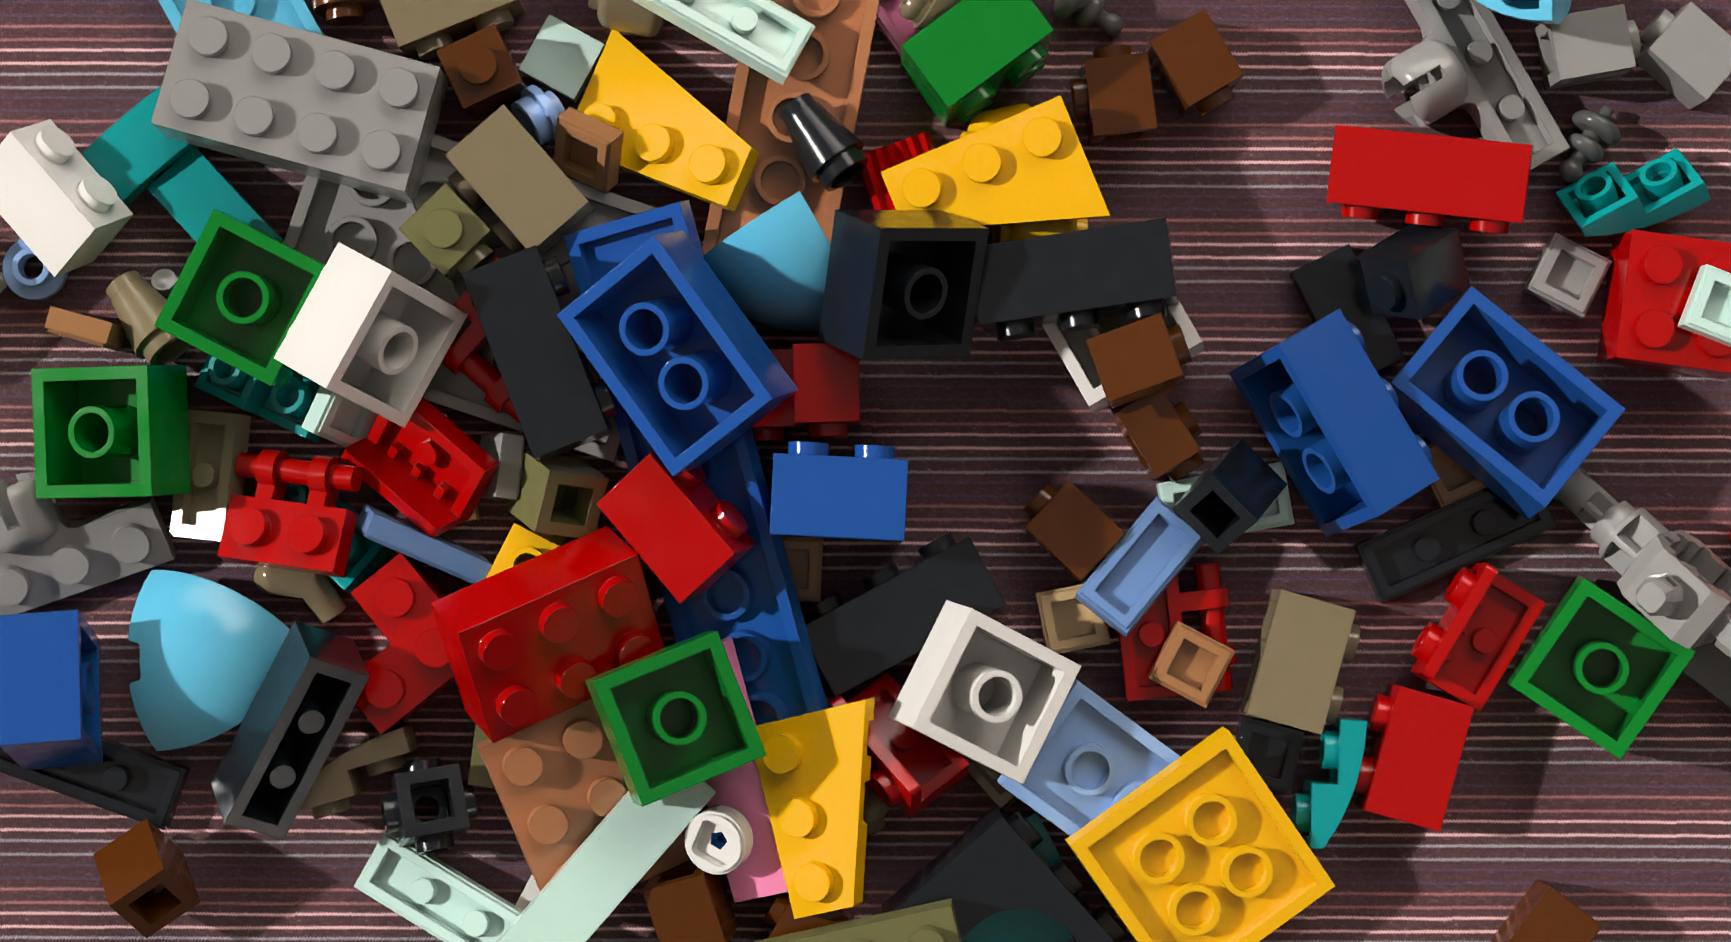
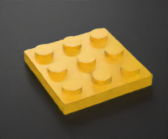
M1223 726L1065 839L1136 942H1260L1335 887L1329 875L1231 732Z

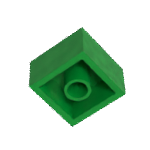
M962 0L902 44L900 68L944 127H947L956 119H959L965 126L969 124L976 114L987 111L994 104L992 98L997 94L996 90L1010 81L1014 88H1017L1043 69L1045 66L1043 60L1049 55L1047 49L1054 29L1032 0Z
M214 209L154 326L270 386L286 387L295 370L274 359V356L326 263L231 214Z
M186 365L31 369L36 499L147 497L191 493Z
M1578 575L1506 681L1510 686L1621 760L1696 652L1670 640L1652 622Z
M705 631L585 680L632 801L637 805L646 806L766 756L718 631Z

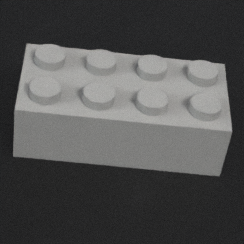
M186 0L151 124L164 136L173 140L415 204L447 91L448 81L439 66L203 2Z

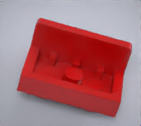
M423 397L405 428L378 415L368 436L347 446L341 456V460L346 465L360 467L363 472L362 481L380 493L404 514L413 526L421 529L429 537H436L471 517L500 464Z
M1475 563L1471 571L1463 567L1456 574L1444 595V600L1450 603L1448 609L1438 625L1429 622L1425 626L1411 650V655L1417 658L1410 670L1411 673L1457 701L1473 706L1476 712H1481L1546 604V602L1498 574L1499 570L1489 563Z
M886 672L848 702H845L838 695L828 703V708L875 697L874 720L869 721L867 755L871 756V772L868 782L874 793L886 806L893 807L896 804L911 819L968 775L970 763L955 750L888 717L902 688Z

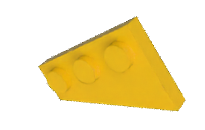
M611 30L577 111L624 132L620 161L621 169L735 213L760 153L680 86L622 34Z
M1061 95L881 171L896 210H942L984 227L1111 218Z
M875 697L755 726L766 752V756L756 759V764L794 919L849 908L863 902L867 824L863 821L865 782L870 780L871 756L867 755L869 721L874 720Z

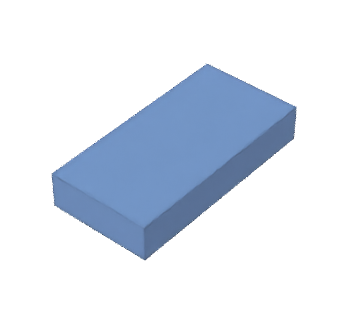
M1156 496L1078 590L1075 598L1126 638L1205 541L1171 507Z
M364 504L357 519L356 525L358 530L367 539L472 584L484 580L492 566L480 553L439 535L429 537L411 523L368 504Z

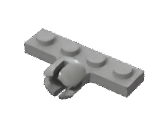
M1405 0L1421 28L1423 39L1420 43L1392 57L1384 65L1381 73V82L1387 99L1412 85L1415 86L1417 93L1410 97L1411 100L1393 109L1400 119L1411 126L1421 128L1456 109H1463L1472 117L1484 140L1534 145L1531 170L1570 148L1490 9L1476 0Z
M35 472L16 474L18 482L11 486L6 479L0 480V615L19 614L175 559L177 551L169 536L154 496L146 497L83 520L70 521L61 513L55 498L36 499Z

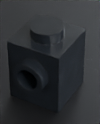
M1409 224L1359 254L1371 310L1375 314L1420 320L1470 288L1458 229Z
M1240 439L1201 474L1172 509L1219 554L1261 518L1286 487L1287 483L1243 439Z

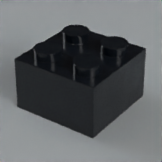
M835 210L818 339L862 360L970 357L989 228L942 210Z

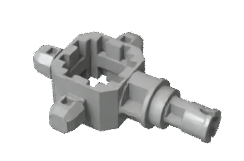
M1581 466L1578 467L1555 495L1554 499L1559 500L1592 530L1590 538L1600 546L1599 555L1622 575L1617 582L1621 594L1670 640L1687 649H1692L1712 643L1717 639L1714 646L1731 658V568L1699 539L1682 530L1670 532L1645 508L1636 510L1627 501L1619 503L1586 473L1585 469Z

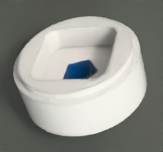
M724 805L711 806L695 816L688 824L684 838L685 848L689 858L699 869L710 874H726L737 868L750 855L753 848L752 828L748 820L736 809Z

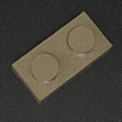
M188 409L191 493L174 494L169 536L221 541L231 494L243 495L244 478L237 476L235 463L241 452H248L251 416Z

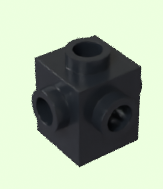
M429 758L403 764V773L394 774L389 784L390 793L380 795L385 832H397L399 848L415 845L417 855L454 849V838L463 837L470 828L469 819L477 818L473 786L468 785V780L462 781L459 763L441 766L440 758ZM420 800L432 801L438 810L437 818L426 822L421 821L415 815V804Z

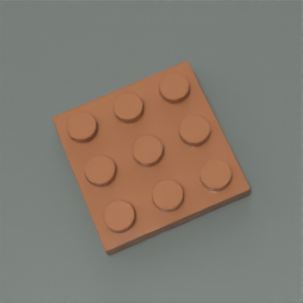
M592 698L495 743H492L488 738L476 744L539 891L544 888L628 792ZM706 804L698 814L707 809L708 805ZM686 828L637 884L691 860L687 854L684 842Z

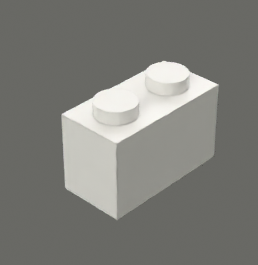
M51 119L10 131L1 142L0 215L54 277L94 262L133 216V213L117 196L115 188L95 171L75 148V144L70 136L59 129Z

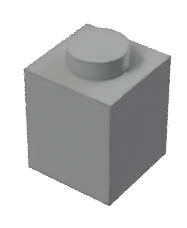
M1692 1L1674 14L1664 8L1640 34V39L1646 45L1640 51L1639 57L1635 58V63L1689 110L1706 101L1731 73V36Z
M1625 4L1569 13L1560 24H1539L1534 29L1545 90L1619 78L1636 67L1635 58H1638L1640 55L1639 31L1634 20H1627Z

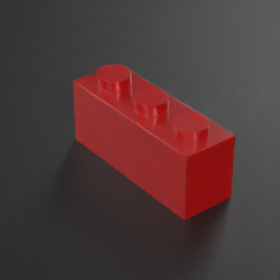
M1335 125L1326 202L1342 204L1340 216L1379 220L1380 208L1406 211L1404 223L1443 227L1444 215L1469 217V230L1508 234L1510 222H1524L1534 145Z

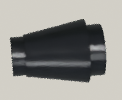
M804 93L796 97L779 113V117L785 124V128L812 183L820 182L826 191H834L851 181L867 165L868 159L861 151L864 143L819 102H816L810 93Z

